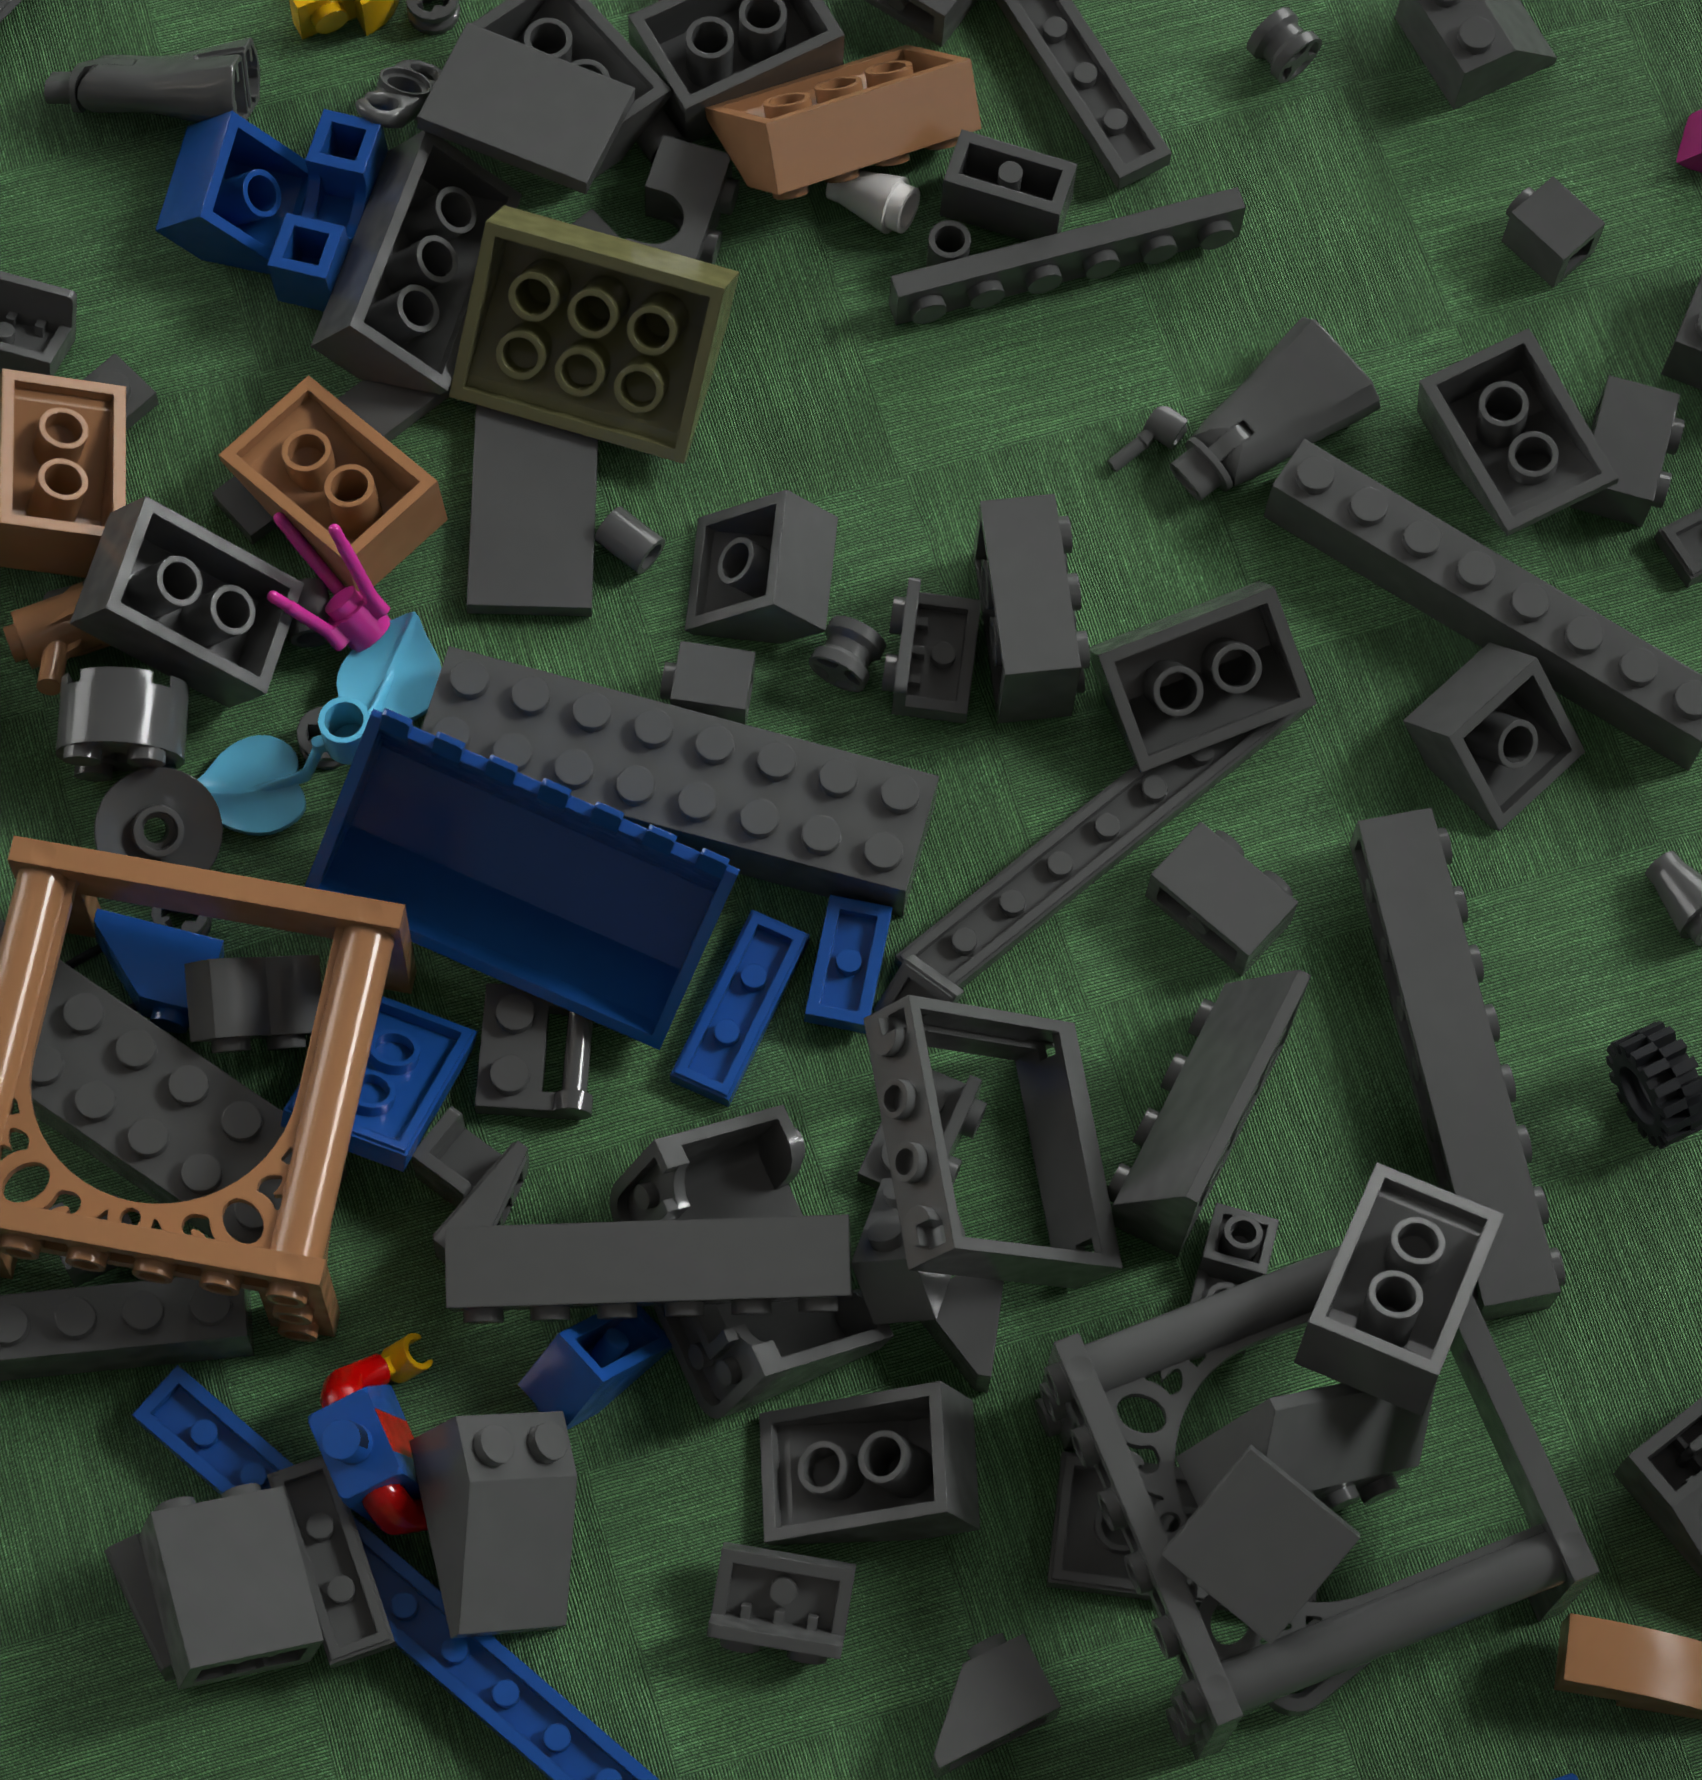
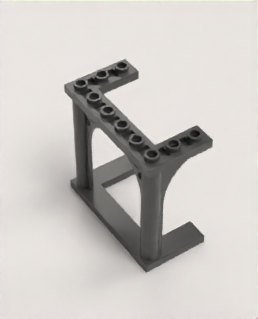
M1340 1246L1090 1343L1084 1344L1079 1333L1053 1343L1047 1367H1044L1043 1381L1039 1384L1042 1398L1035 1400L1038 1418L1049 1438L1058 1435L1065 1452L1075 1448L1084 1468L1095 1466L1104 1487L1103 1491L1097 1493L1104 1519L1111 1531L1121 1528L1131 1551V1554L1124 1556L1130 1580L1139 1595L1149 1593L1159 1616L1151 1620L1156 1641L1166 1659L1176 1656L1183 1672L1170 1696L1173 1707L1166 1709L1165 1712L1177 1744L1180 1748L1190 1745L1196 1761L1220 1752L1243 1717L1278 1698L1528 1598L1538 1622L1563 1613L1600 1572L1473 1295H1471L1450 1351L1531 1528L1351 1599L1334 1602H1306L1288 1624L1290 1629L1282 1631L1272 1644L1268 1642L1260 1644L1262 1637L1249 1626L1245 1635L1238 1642L1230 1645L1219 1643L1211 1631V1618L1214 1610L1220 1603L1208 1594L1198 1609L1195 1603L1198 1593L1197 1584L1194 1581L1188 1584V1576L1162 1556L1163 1549L1188 1520L1176 1483L1175 1449L1177 1436L1190 1400L1202 1383L1219 1366L1241 1351L1307 1325ZM1205 1357V1359L1197 1367L1191 1362L1198 1358ZM1178 1372L1181 1378V1389L1170 1395L1162 1386L1146 1379L1158 1374L1161 1383H1163L1170 1374ZM1131 1397L1147 1399L1156 1404L1163 1412L1165 1425L1162 1429L1153 1433L1135 1431L1125 1425L1118 1416V1404L1122 1400ZM1128 1446L1136 1449L1153 1450L1158 1459L1159 1468L1149 1474L1139 1470L1138 1468H1143L1145 1463L1141 1456L1129 1450ZM1150 1496L1160 1499L1161 1501L1153 1505ZM1165 1515L1174 1516L1179 1522V1529L1175 1532H1166L1162 1527L1160 1519ZM1306 1619L1320 1620V1622L1310 1626L1305 1625Z

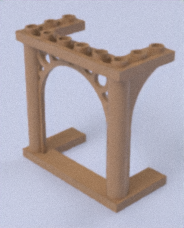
M13 836L7 860L16 882L0 941V1159L3 1149L13 1150L10 1143L12 1132L25 1135L29 1139V1144L26 1150L13 1152L0 1160V1277L13 1279L18 1258L36 1260L39 1258L40 1252L65 1256L67 1264L87 1271H105L107 1264L132 1268V1274L135 1277L153 1283L169 1284L172 1283L173 1276L199 1280V1287L220 1295H238L240 1288L259 1291L270 1326L279 1327L278 1334L302 1342L317 1341L318 1334L335 1337L341 1312L328 1270L327 1260L332 1219L384 989L411 994L417 971L405 904ZM97 897L333 939L300 1086L288 1124L276 1145L256 1167L238 1181L207 1196L183 1202L151 1204L134 1202L102 1192L73 1174L57 1158L48 1146L37 1123L32 1101V1069L65 934L70 933L96 938L94 917L97 908L101 909ZM17 1102L20 1113L12 1115L14 1104ZM292 1152L290 1164H286L284 1160ZM32 1166L43 1167L49 1171L50 1176L47 1186L35 1198L25 1202H11L5 1198V1185L16 1172ZM267 1180H282L278 1189L273 1193L275 1198H282L279 1210L275 1209L267 1196L259 1192L260 1185ZM62 1194L73 1195L81 1200L79 1209L71 1214L68 1206H60L52 1210L48 1209L53 1206L57 1198ZM237 1202L246 1203L260 1214L264 1229L262 1236L256 1242L250 1244L238 1242L226 1231L223 1217L225 1210L231 1204ZM128 1212H136L141 1216V1219L137 1225L122 1223L123 1216ZM107 1215V1220L101 1219ZM191 1218L206 1219L210 1222V1229L214 1239L206 1238L203 1233L195 1229L191 1230V1235L185 1234L183 1226ZM155 1223H158L162 1230L154 1229Z

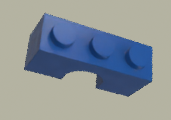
M327 109L323 110L305 159L308 169V190L301 216L286 213L267 264L278 301L325 311L388 152L381 124H374L364 118Z

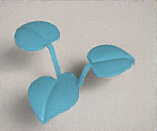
M409 612L391 620L388 630L375 644L361 652L352 650L346 656L337 674L336 686L339 697L330 700L321 709L318 717L321 735L311 739V752L300 771L298 757L292 747L286 742L269 735H256L244 738L230 745L218 755L210 767L197 780L208 789L216 801L222 819V826L235 832L255 836L271 835L291 827L303 816L306 810V799L299 784L308 782L312 778L324 752H327L333 760L339 763L352 764L373 708L380 712L387 708L412 720H416L427 713L442 668L438 655L425 633L419 616L415 612Z

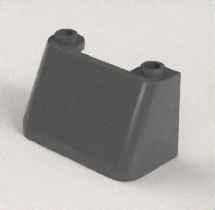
M779 1105L654 1139L614 1183L610 1194V1208L614 1222L803 1216L789 1187V1183L799 1173L805 1156L803 1137L798 1129L793 1126L784 1105ZM860 1288L853 1289L852 1300H838L839 1312L798 1313V1301L771 1302L772 1314L731 1315V1303L704 1304L705 1316L664 1317V1305L653 1306L663 1330L672 1344L671 1347L696 1401L709 1417L715 1419L743 1411L880 1350L894 1337L889 1324L874 1325Z

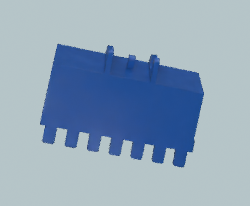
M373 708L304 887L405 904L411 941L660 1050L740 869L729 865L730 859L706 848H702L701 852L676 842V835L654 825H649L647 829L623 818L624 813L598 801L594 806L571 795V789L546 778L540 782L519 773V767L494 755H490V758L487 759L466 749V743L438 731L435 736L414 727L412 719L387 708H384L383 712Z

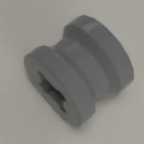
M1282 7L1269 15L1256 28L1247 42L1246 49L1256 59H1265L1271 65L1270 73L1280 83H1286L1299 75L1313 61L1321 49L1322 40L1313 31H1304L1298 25V16L1289 7Z
M834 616L826 627L827 640L825 644L814 649L809 658V665L819 677L840 689L849 692L863 691L870 677L868 668L871 662L881 659L886 649V643L881 635L867 624L847 616Z

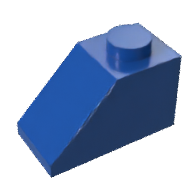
M97 908L94 917L96 941L140 1015L149 1017V1021L162 1030L173 1033H186L189 1027L184 964L207 959L224 958V940Z
M637 1306L638 1318L603 1320L597 1319V1314L558 1333L518 1385L535 1403L539 1412L563 1411L568 1430L598 1414L668 1353L672 1348V1344L665 1332L641 1306Z

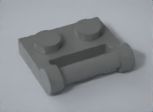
M486 983L475 1098L476 1114L565 1120H585L591 1118L593 1096L587 1090L593 1021L512 985ZM550 1014L568 1015L562 1089L557 1092H543Z

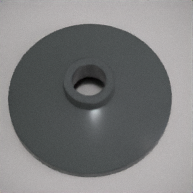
M144 768L124 776L105 794L95 816L94 841L96 850L209 870L218 856L222 842V819L213 796L196 778L173 768ZM151 818H160L165 824V834L156 842H150L144 835V825Z

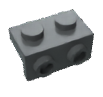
M0 271V369L4 368L54 376L76 339L77 294L73 290Z
M909 577L906 597L894 596L889 633L901 635L899 655L886 653L882 691L894 692L891 713L893 715L966 724L982 600L920 592L921 579Z
M724 1542L721 1550L707 1636L720 1639V1645L723 1648L735 1652L756 1653L760 1651V1646L787 1650V1657L789 1659L805 1664L820 1665L825 1664L827 1658L840 1659L857 1564Z

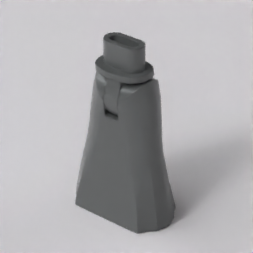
M251 37L166 56L103 55L95 60L78 63L72 71L52 72L45 81L44 95L47 104H71L72 111L75 113H83L86 109L95 113H146L198 123L233 111L247 120L260 100V63Z
M1303 316L1244 382L1203 421L1193 436L1186 441L1185 447L1187 451L1169 464L1170 470L1196 500L1201 501L1217 488L1227 492L1232 489V486L1237 487L1260 476L1292 456L1304 439L1315 443L1380 409V398L1375 390L1373 381L1316 319H1309Z

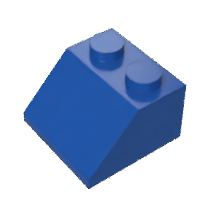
M233 111L189 125L184 135L155 231L201 260L270 274L267 264L286 213L301 216L308 190V169L305 159Z

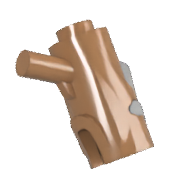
M85 580L71 586L48 591L42 601L10 612L14 623L3 627L15 662L28 659L32 669L40 667L36 687L45 695L52 696L60 693L61 677L65 675L69 658L85 655L111 646L70 624Z

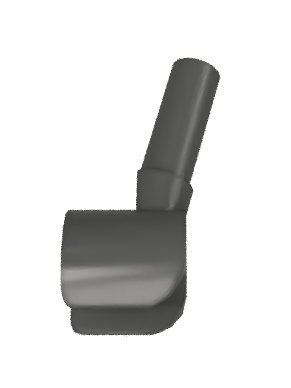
M1157 407L1146 421L1143 431L1107 460L1109 467L1115 473L1118 472L1145 449H1148L1155 440L1170 450L1174 449L1187 432V418L1171 407Z

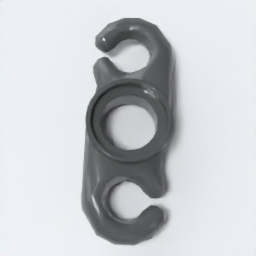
M404 59L393 67L382 69L375 90L367 92L364 98L356 101L355 108L358 115L374 124H381L385 128H403L411 121L417 120V116L442 70L432 64Z

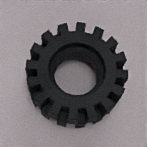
M1653 1022L1612 1042L1607 1047L1606 1051L1609 1055L1606 1056V1063L1613 1070L1609 1073L1611 1082L1617 1085L1619 1089L1616 1095L1620 1103L1624 1102L1628 1108L1626 1114L1630 1121L1637 1122L1638 1132L1643 1138L1648 1136L1651 1145L1654 1147L1659 1146V1149H1663L1702 1130V1076H1699L1695 1069L1699 1065L1694 1056L1689 1058L1686 1053L1687 1045L1682 1038L1676 1040L1675 1031L1670 1026L1665 1028L1664 1022Z

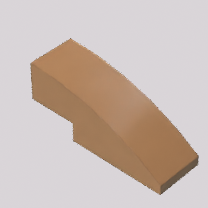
M1570 1613L1561 1623L1554 1690L1616 1700V1706L1702 1720V1641L1646 1627Z

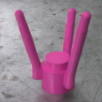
M281 512L275 513L273 520L334 596L325 607V612L330 616L328 623L277 591L272 590L268 592L267 600L323 636L337 652L341 651L346 645L356 652H361L375 644L385 634L391 624V619L387 615L391 608L376 592L341 527L338 524H331L328 531L360 591H357L354 586L345 587L288 518Z

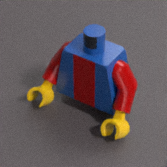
M418 1333L406 1335L386 1347L381 1355L373 1354L330 1373L322 1386L320 1397L322 1409L308 1416L311 1431L343 1503L390 1535L428 1531L409 1442L414 1437L392 1386L388 1384L390 1379L396 1383H404L432 1366V1359L424 1363H418L410 1355L409 1346L422 1338Z

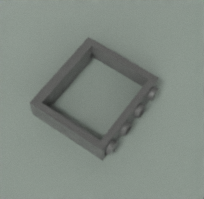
M907 995L863 1018L908 1270L1078 1289L1123 1268L1075 1023L914 995ZM927 1047L1015 1061L1051 1247L962 1236ZM1055 1047L1056 1054L1048 1057L1046 1050ZM941 1225L944 1227L946 1242L942 1241ZM1093 1243L1094 1252L1085 1251V1246Z

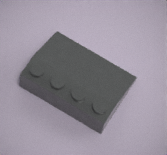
M1298 969L1225 983L1215 1003L1204 998L1188 1030L1189 1034L1198 1037L1189 1056L1186 1057L1176 1053L1160 1086L1170 1092L1161 1111L1158 1112L1149 1107L1132 1142L1142 1148L1132 1168L1120 1163L1108 1186L1109 1200L1114 1202L1112 1215L1115 1227L1176 1257L1179 1256L1288 1038L1311 978L1310 974Z

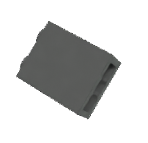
M243 1484L226 1490L219 1499L196 1503L195 1498L191 1496L177 1497L160 1503L155 1507V1511L150 1512L139 1536L178 1690L302 1664L312 1660L324 1639L283 1486L261 1490L260 1484Z

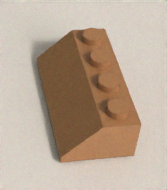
M907 44L705 108L709 124L746 185L772 193L773 198L777 200H788L804 196L809 192L808 185L821 181L841 183L853 180L860 176L859 169L873 164L884 167L905 163L910 160V152L922 148L941 150L954 147L958 141L961 129L969 132L982 129L971 59Z

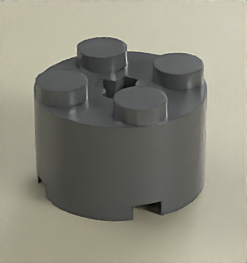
M105 666L80 669V681L77 682L73 681L69 673L63 675L60 688L56 743L57 757L65 763L75 765L74 777L92 782L112 780L113 771H137L152 767L180 768L185 763L189 685L185 681L171 675L170 687L152 683L153 671L131 667Z

